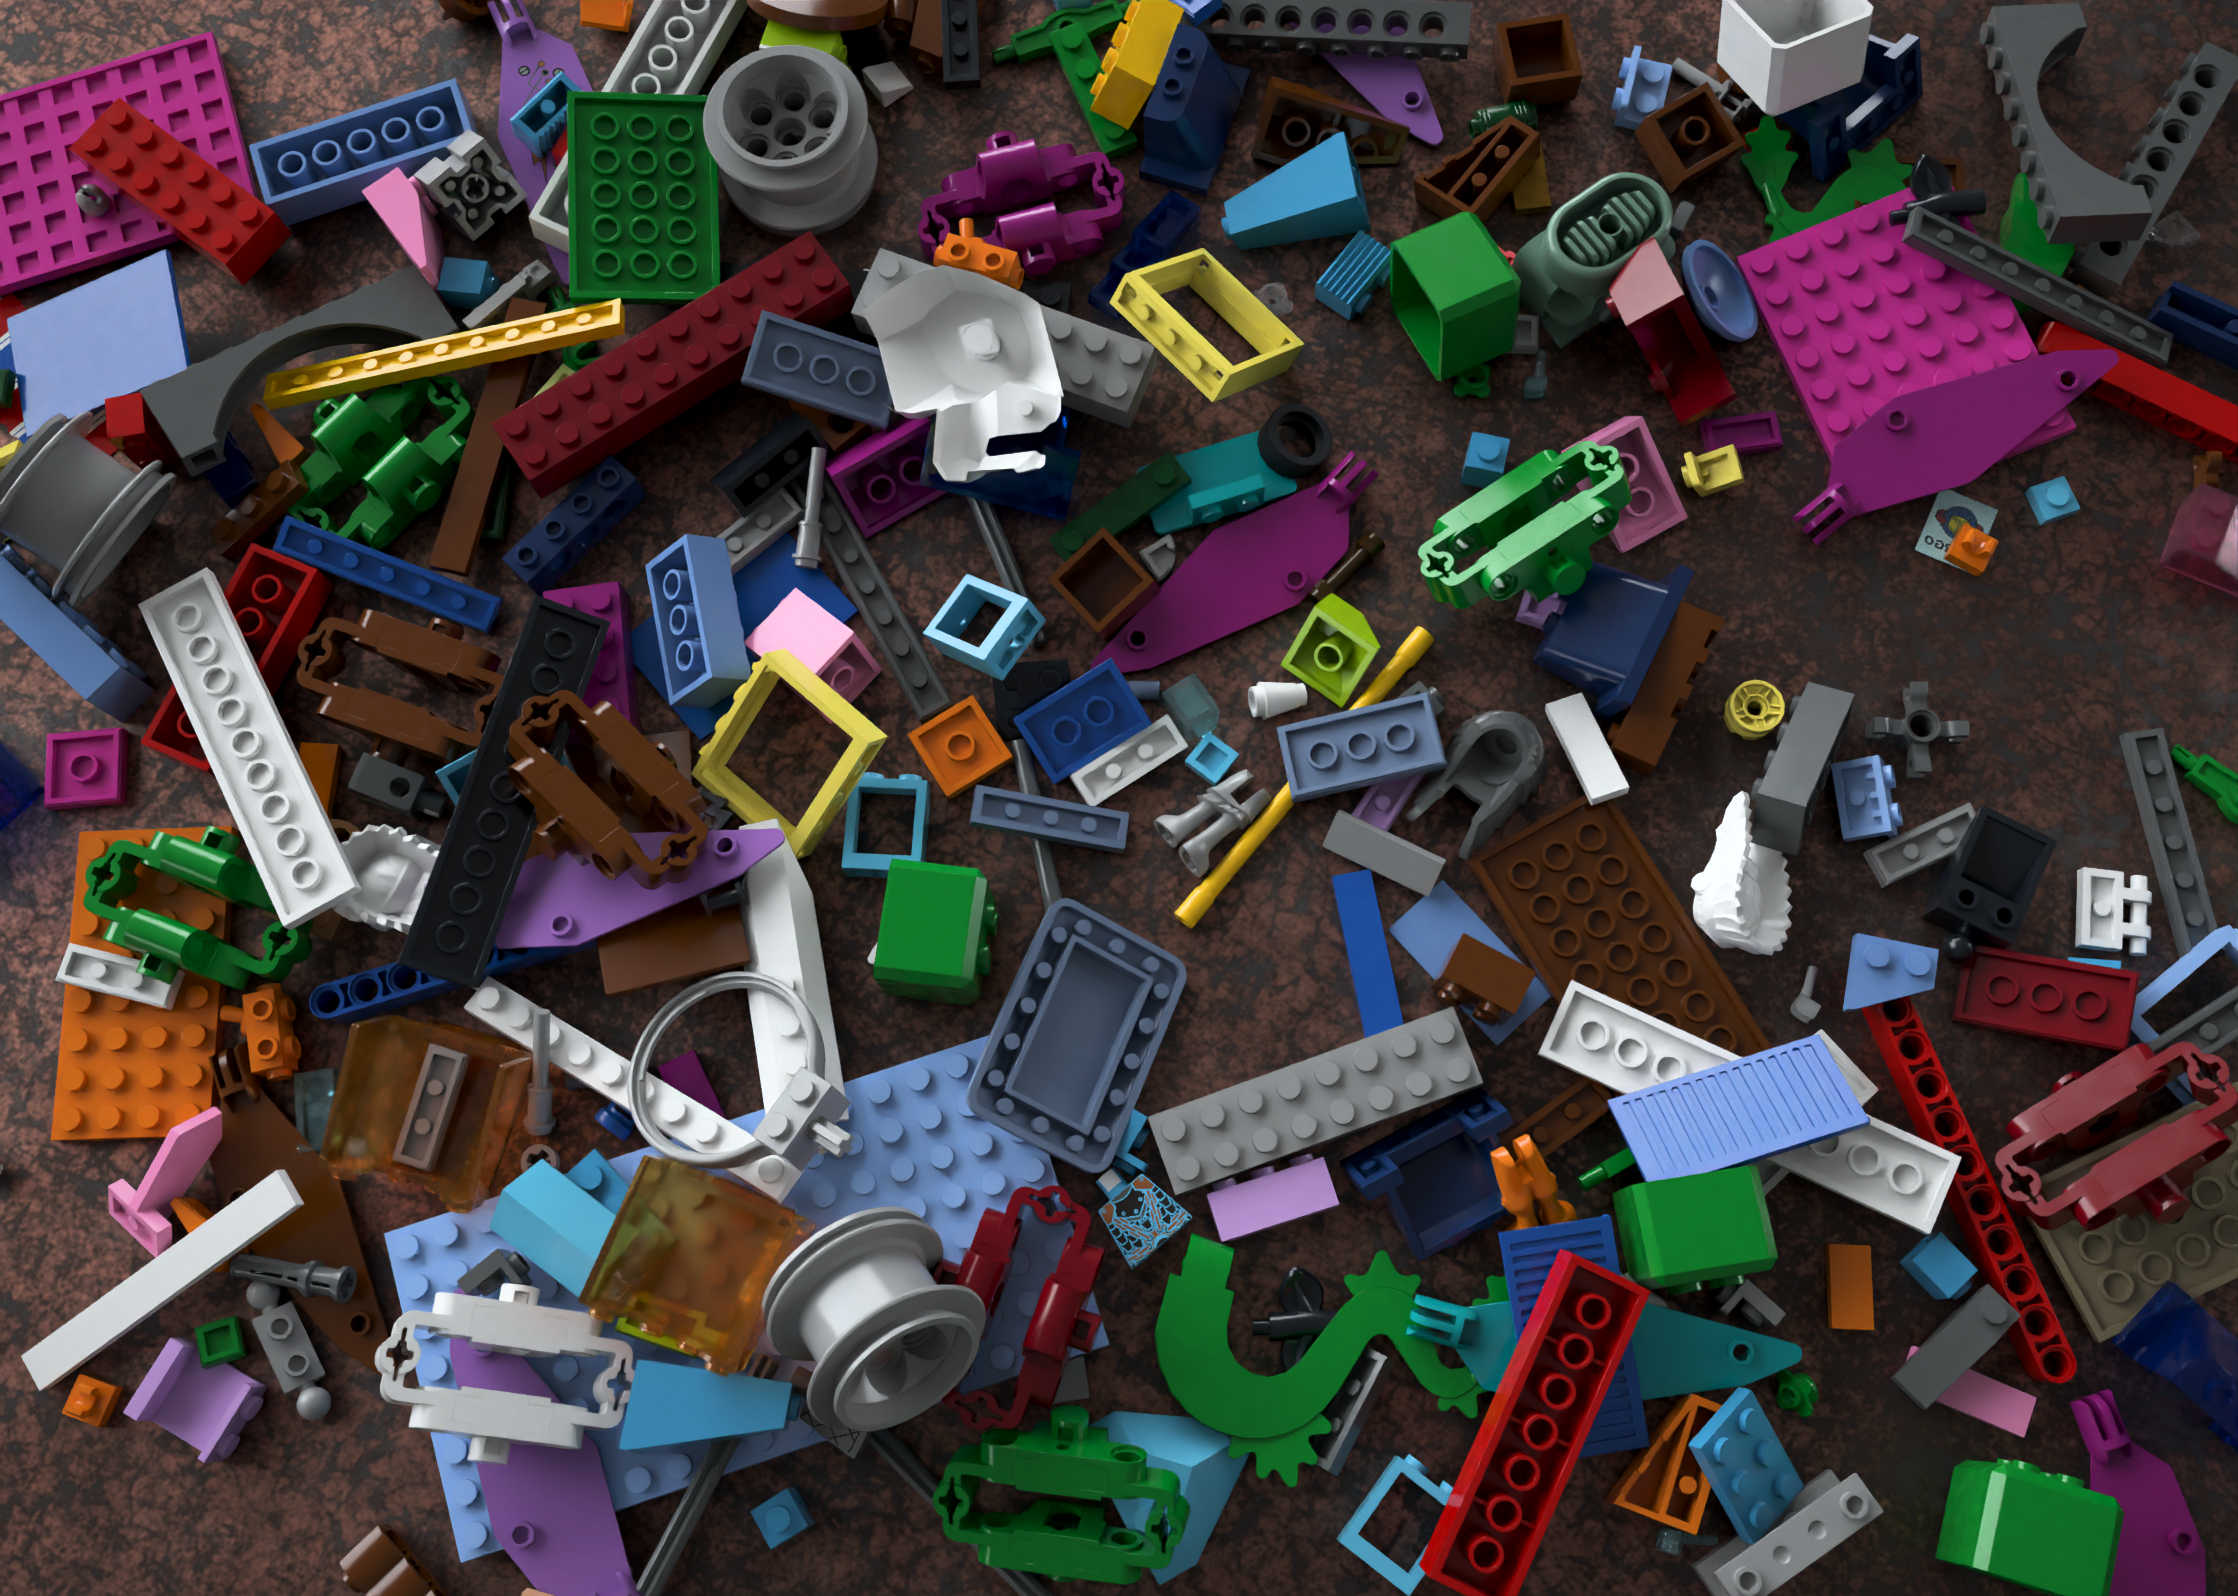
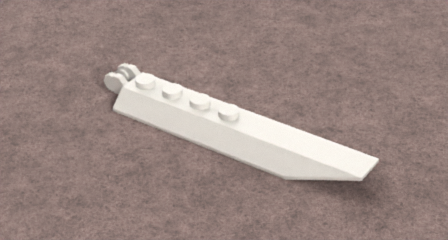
M778 818L739 826V830L777 828L784 833ZM785 835V841L779 848L749 869L745 882L744 892L748 905L743 906L740 903L739 908L752 964L743 965L744 972L760 973L773 977L785 983L802 998L814 1016L822 1034L825 1047V1081L832 1084L846 1098L814 897ZM747 989L766 1116L801 1066L806 1068L807 1043L798 1017L786 1003L770 993ZM848 1108L838 1121H849ZM821 1146L817 1150L818 1155L828 1153Z

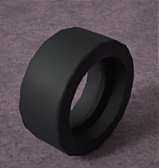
M1285 404L1276 409L1264 423L1258 433L1257 445L1264 462L1278 475L1290 479H1304L1315 473L1332 451L1333 438L1328 424L1316 411L1300 404ZM1279 426H1289L1303 433L1311 444L1312 456L1300 457L1288 451L1279 440L1277 428Z

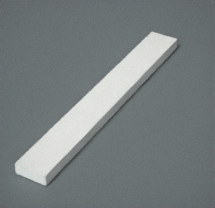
M285 1169L276 1170L24 1353L21 1357L39 1391L48 1390L304 1205Z

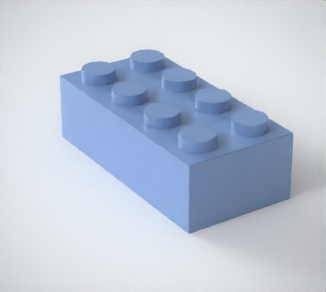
M685 534L645 565L670 706L709 709L735 692L751 676L750 663L747 659L743 638L744 630L740 622L737 594L734 590L730 569L731 562L727 553L725 539Z

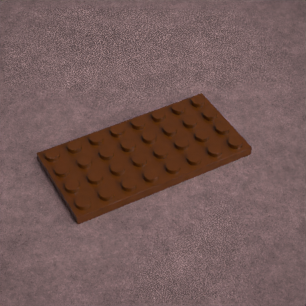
M1585 794L1469 859V866L1532 968L1537 971V976L1557 1008H1559L1570 981L1573 980L1742 1058L1772 1049L1770 1043L1613 798L1591 805ZM1606 1087L1613 1098L1623 1096V1094Z

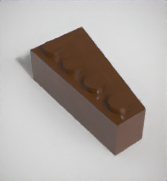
M1681 600L1632 704L1622 710L1625 714L1621 723L1613 722L1606 735L1605 740L1610 745L1609 748L1618 764L1647 777L1655 768L1678 720L1675 716L1677 712H1681L1692 691L1693 685L1690 683L1692 679L1697 677L1702 665H1704L1711 651L1707 647L1716 634L1720 632L1725 619Z

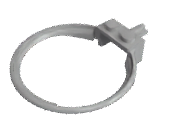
M728 972L708 977L690 985L669 1000L643 1031L634 1050L629 1067L627 1083L628 1102L634 1122L642 1136L652 1147L668 1158L695 1167L728 1169L747 1165L770 1155H777L802 1172L820 1146L838 1158H841L844 1152L848 1154L853 1148L850 1144L854 1137L836 1126V1123L851 1102L832 1084L825 1081V1047L821 1031L805 1002L785 983L773 977L754 972ZM745 988L761 990L776 996L793 1010L803 1027L807 1043L806 1068L803 1066L799 1068L755 1129L752 1136L757 1140L743 1147L722 1153L693 1152L669 1141L654 1124L648 1111L645 1096V1079L649 1060L664 1031L688 1007L709 995L721 991Z

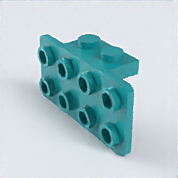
M1258 430L1174 456L1191 478L1192 484L1153 511L1149 516L1156 534L1163 536L1202 523H1211L1231 514L1250 511L1257 506L1290 497L1297 491L1295 479L1278 475L1264 462L1257 445L1258 433L1260 431ZM1150 464L1139 467L1136 471V474H1138L1140 471L1145 469Z

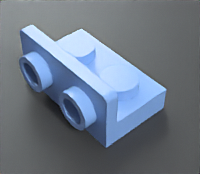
M1636 45L1631 57L1623 58L1618 79L1624 80L1623 88H1616L1611 106L1612 110L1617 111L1614 125L1634 130L1639 127L1647 116L1664 107L1673 67L1670 64L1639 58L1642 47Z
M1879 755L1831 764L1843 840L1850 842L1887 835L1890 839L1897 837V826L1903 825V819L1899 803H1892L1890 789L1896 788V778L1892 765L1886 766V763Z

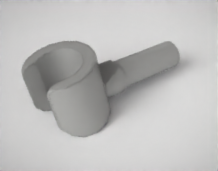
M1812 965L1808 966L1801 993L1790 1008L1792 1015L1806 1024L1810 1019L1815 1018L1821 1008L1820 1004L1810 998L1818 968Z

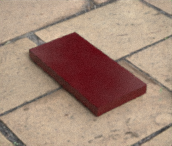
M1976 945L1974 957L1969 962L1964 963L1962 967L1952 1020L1953 1023L2121 1053L2128 1049L2140 972Z

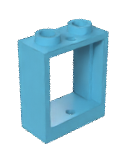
M966 574L923 634L943 655L1003 681L1043 626L1046 619L1028 598ZM985 601L1007 609L979 648L958 639Z
M865 772L847 801L841 867L847 876L888 878L892 859L926 862L931 788L927 780H922L921 776L914 774H902L899 776V779L884 778V775L874 772ZM862 793L916 795L911 856L857 853Z
M1410 1454L1407 1455L1405 1460L1394 1455L1336 1538L1408 1596L1411 1595L1425 1574L1419 1564L1427 1546L1407 1573L1358 1533L1400 1473L1404 1474L1442 1505H1446L1453 1487L1445 1481H1442L1439 1487L1425 1477L1429 1469Z

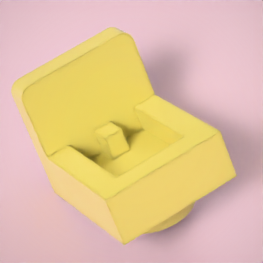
M1733 444L1699 456H1695L1692 451L1684 453L1686 466L1681 467L1685 484L1687 488L1693 487L1701 497L1745 483L1737 450Z

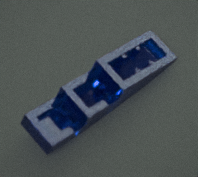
M1171 190L1133 230L1131 241L1111 261L1110 271L1089 292L1088 303L1118 321L1122 314L1109 302L1124 275L1168 260L1200 214L1202 207Z

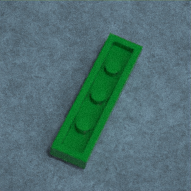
M1079 21L1049 33L1052 49L1100 151L1110 159L1137 148L1138 140L1131 126L1129 129H1126L1090 110L1095 99V95L1091 94L1090 91L1098 74L1104 75L1105 72L1102 71L1101 62L1082 22Z

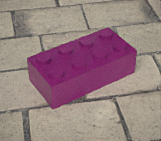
M619 581L543 591V598L611 622L582 701L590 709L601 701L609 702L641 733L636 670L633 660L629 595ZM572 728L566 746L584 744L574 728Z

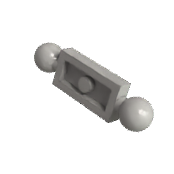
M253 1281L247 1288L246 1300L252 1308L261 1310L263 1314L252 1319L251 1322L284 1395L287 1396L298 1390L300 1395L296 1406L300 1416L306 1420L323 1418L330 1410L331 1397L328 1391L322 1387H317L314 1382L326 1377V1373L292 1301L279 1306L277 1303L281 1295L279 1285Z

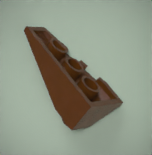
M1271 76L1260 109L1250 155L1251 157L1284 166L1333 135L1344 131L1358 164L1398 163L1410 127L1306 86Z

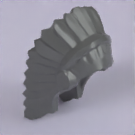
M1489 710L1486 713H1477L1472 716V719L1465 720L1461 724V728L1452 732V741L1445 746L1444 756L1447 768L1436 770L1429 774L1430 780L1421 788L1422 790L1414 799L1415 806L1406 815L1412 822L1437 799L1442 798L1452 786L1461 790L1466 797L1481 806L1472 818V824L1459 851V857L1466 861L1475 848L1481 849L1487 839L1492 837L1495 828H1502L1506 819L1512 817L1517 807L1526 805L1529 796L1539 793V784L1543 783L1546 778L1545 771L1549 767L1546 757L1548 750L1542 741V737L1538 734L1536 726L1520 713Z

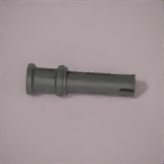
M240 1252L234 1255L230 1263V1275L233 1278L295 1288L304 1297L327 1296L332 1297L335 1303L341 1304L349 1301L357 1283V1273L353 1267L343 1266L340 1269L327 1267L322 1261L318 1260L300 1264Z

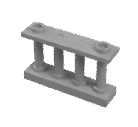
M1826 1469L1804 1485L1782 1514L1755 1544L1743 1542L1738 1533H1736L1691 1566L1712 1596H1767L1884 1511L1857 1473H1853L1840 1482L1832 1470Z

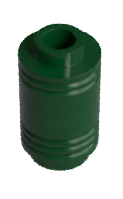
M1520 100L1475 110L1473 112V119L1468 120V131L1471 140L1509 115L1536 131L1538 128V117L1533 102Z

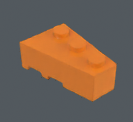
M1694 1394L1680 1395L1649 1437L1650 1447L1646 1449L1641 1448L1604 1501L1683 1532L1697 1535L1711 1485L1688 1444L1722 1405Z

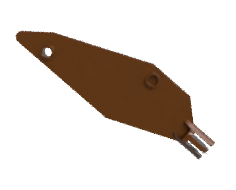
M247 1042L236 1045L234 1048L226 1049L220 1052V1054L208 1057L222 1101L220 1107L222 1112V1140L209 1157L223 1207L225 1208L276 1170L285 1169L304 1205L248 1245L257 1256L300 1264L318 1260L322 1261L327 1267L338 1269L343 1266L353 1267L357 1273V1283L352 1297L346 1303H335L332 1297L316 1295L314 1298L304 1297L298 1289L285 1288L340 1350L382 1376L375 1365V1354L378 1347L389 1338L340 1177L262 1089L259 1075L251 1073ZM362 1316L366 1320V1327L364 1330L360 1327V1319L362 1318ZM392 1350L391 1352H386V1357L393 1358L395 1372L397 1370V1361Z

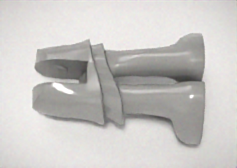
M1248 769L1239 771L1217 786L1206 789L1207 794L1197 795L1199 804L1184 814L1178 816L1166 814L1154 820V826L1162 839L1172 848H1176L1195 828L1209 817L1215 815L1219 818L1207 829L1188 840L1179 848L1180 858L1196 877L1200 878L1208 871L1210 866V850L1237 828L1244 830L1246 825H1251L1255 817L1271 800V796L1265 788L1256 792L1241 805L1233 798L1254 779V775Z

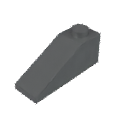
M1986 1284L1967 1296L1891 1379L1924 1411L1982 1357L2021 1315L1989 1284Z

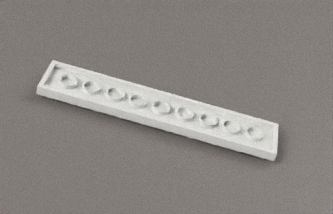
M206 567L138 604L283 927L292 930L362 891L215 574Z
M1573 980L1568 985L1537 1054L1623 1095L1742 1058ZM1867 1115L1870 1118V1126L1763 1159L1923 1234H1930L1962 1157Z

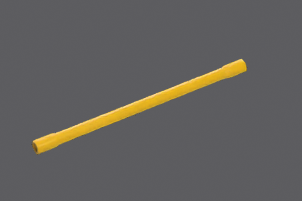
M1416 627L1397 649L1392 660L1349 710L1380 703L1406 671L1414 666L1433 644V636L1424 628ZM1288 782L1202 884L1196 887L1174 912L1175 917L1190 929L1194 927L1213 904L1215 897L1295 804L1292 801Z

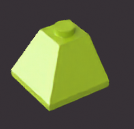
M1330 593L1314 606L1280 665L1343 708L1381 647L1364 615L1335 594Z

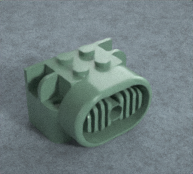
M1621 172L1608 175L1561 206L1551 217L1547 229L1527 242L1516 254L1512 268L1521 280L1520 302L1531 315H1539V324L1560 349L1599 322L1606 324L1614 318L1605 302V299L1611 297L1608 289L1639 244L1654 236L1672 272L1675 270L1676 266L1671 261L1676 250L1675 242L1669 235L1673 222V208L1664 189L1654 180L1641 174Z

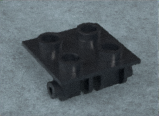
M1068 658L1016 662L1003 681L992 677L997 730L1002 740L1023 739L1024 737L1013 721V718L1070 683Z

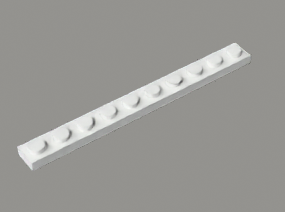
M488 976L463 1008L472 1016L533 1052L534 1010L542 1008ZM550 1013L549 1063L631 1113L627 1093L628 1073L631 1062ZM646 1072V1103L654 1124L658 1130L687 1148L698 1153H722L743 1147L757 1140L748 1132ZM770 1155L740 1167L723 1169L780 1205L804 1172V1170L802 1172L777 1155Z

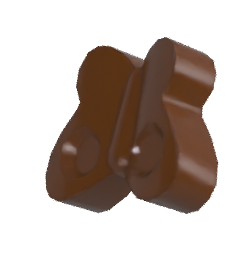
M2207 451L2205 455H2195L2193 457L2194 490L2207 491L2210 488H2217L2219 483L2218 476H2224L2225 473L2224 469H2220L2222 462L2221 451Z

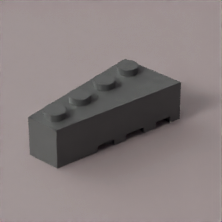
M1808 682L1802 696H1794L1788 715L1791 717L1789 723L1782 722L1776 739V744L1779 745L1777 751L1770 749L1763 768V772L1766 775L1764 779H1756L1751 792L1750 800L1756 802L1751 843L1798 857L1802 847L1803 829L1810 826L1818 794H1822L1831 762H1834L1849 725L1855 694Z

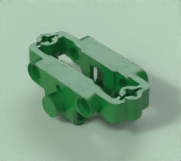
M435 375L409 380L404 386L400 383L380 386L365 402L354 393L343 403L335 398L325 400L317 407L313 415V422L317 428L310 434V437L317 450L300 466V470L310 490L288 509L289 513L295 519L308 524H315L318 528L362 545L368 544L375 550L386 547L420 512L434 506L441 496V491L456 477L476 414L472 408L471 399L455 378L451 376L438 377ZM431 400L441 415L448 421L438 426L422 443L417 442L415 444L405 436L403 431L418 417L421 409ZM361 479L368 491L366 494L367 498L351 514L348 522L340 528L321 509L326 504L337 499L350 485L354 486Z
M1582 441L1561 455L1554 450H1544L1440 517L1434 525V537L1422 544L1418 550V555L1422 561L1420 570L1434 600L1440 603L1450 602L1458 609H1465L1486 596H1489L1494 601H1504L1524 588L1538 603L1556 592L1561 595H1569L1577 591L1584 583L1586 573L1592 569L1589 546L1614 530L1620 518L1619 510L1627 506L1632 500V492L1618 450L1609 445L1598 446L1593 441ZM1589 476L1593 486L1592 489L1584 490L1565 503L1561 501L1549 509L1552 506V502L1565 495L1575 484ZM1486 546L1489 552L1480 557L1473 566L1460 573L1456 561L1464 559Z
M209 825L199 843L182 836H172L160 831L155 832L148 848L127 840L116 841L109 847L105 857L97 858L91 862L85 874L86 882L89 885L83 900L85 908L110 922L102 939L143 955L136 972L168 985L172 984L179 969L240 991H244L251 974L270 981H282L288 977L294 964L303 962L310 955L313 945L312 939L308 934L313 926L314 919L312 918L292 930L283 927L281 921L274 922L268 926L262 938L266 953L262 961H258V957L234 948L228 942L199 928L143 908L133 911L118 906L116 909L120 900L127 899L137 889L138 878L134 870L140 862L150 869L165 874L181 885L247 909H251L253 906L278 915L257 867L235 856L242 839ZM286 940L291 941L289 945H284Z
M1063 1405L1054 1408L1051 1411V1421H1038L1030 1432L1000 1428L990 1429L981 1435V1446L972 1444L959 1446L945 1468L944 1476L936 1488L932 1499L935 1510L943 1517V1531L946 1536L956 1542L978 1545L977 1558L984 1565L1042 1573L1058 1582L1085 1579L1114 1584H1131L1139 1581L1142 1577V1567L1152 1569L1167 1567L1171 1562L1175 1547L1183 1538L1191 1511L1186 1498L1180 1494V1479L1174 1472L1167 1469L1146 1467L1147 1452L1139 1446L1108 1442V1428L1088 1426L1089 1412L1075 1405ZM980 1477L994 1483L1015 1485L1016 1490L1100 1501L1102 1497L1126 1500L1137 1498L1154 1499L1145 1524L1146 1535H1141L1139 1532L1131 1529L1107 1526V1522H1105V1507L1038 1498L1029 1510L1023 1511L1022 1514L990 1512L985 1514L971 1512L969 1509L980 1490Z

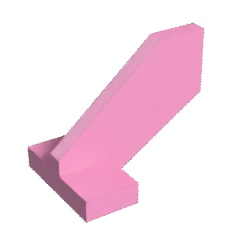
M215 1106L171 1128L137 1191L123 1178L108 1186L109 1214L155 1258L172 1247V1224L167 1221L173 1212L170 1203L175 1197L184 1196L222 1140V1112Z

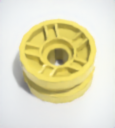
M1751 680L1742 683L1729 696L1724 705L1723 718L1726 726L1732 733L1739 734L1743 737L1742 739L1757 740L1764 738L1779 724L1784 715L1785 703L1782 694L1775 686L1766 681ZM1747 706L1753 709L1759 708L1760 712L1757 716L1751 715L1748 712Z

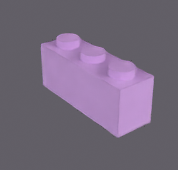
M1312 1153L1289 1160L1291 1167L1275 1172L1274 1166H1269L1251 1172L1252 1180L1240 1184L1236 1183L1235 1178L1213 1184V1192L1207 1194L1206 1199L1220 1243L1225 1244L1337 1208L1339 1201L1324 1157L1314 1160Z

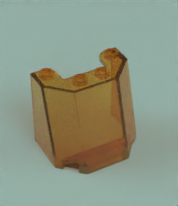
M387 1014L353 1023L317 1167L330 1170L331 1176L342 1180H355L357 1175L375 1170L387 1174V1179L393 1182L411 1183L413 1181L425 1185L424 1189L426 1191L440 1194L439 1200L446 1203L445 1208L456 1213H470V1211L482 1206L484 1201L489 1199L533 1071V1053L519 1050L520 1044L513 1040L442 1020L427 1019V1023H423L402 1016ZM430 1043L472 1055L434 1171H426L392 1160Z
M644 1155L577 1302L590 1307L587 1313L598 1320L612 1323L614 1317H630L641 1322L639 1329L649 1335L662 1338L664 1334H667L679 1340L676 1345L678 1348L706 1360L703 1366L705 1369L720 1376L728 1377L729 1372L734 1374L745 1369L766 1328L762 1319V1300L771 1278L786 1258L813 1235L817 1223L795 1213L796 1210L781 1203L780 1205L771 1198L707 1170L701 1171L667 1156Z

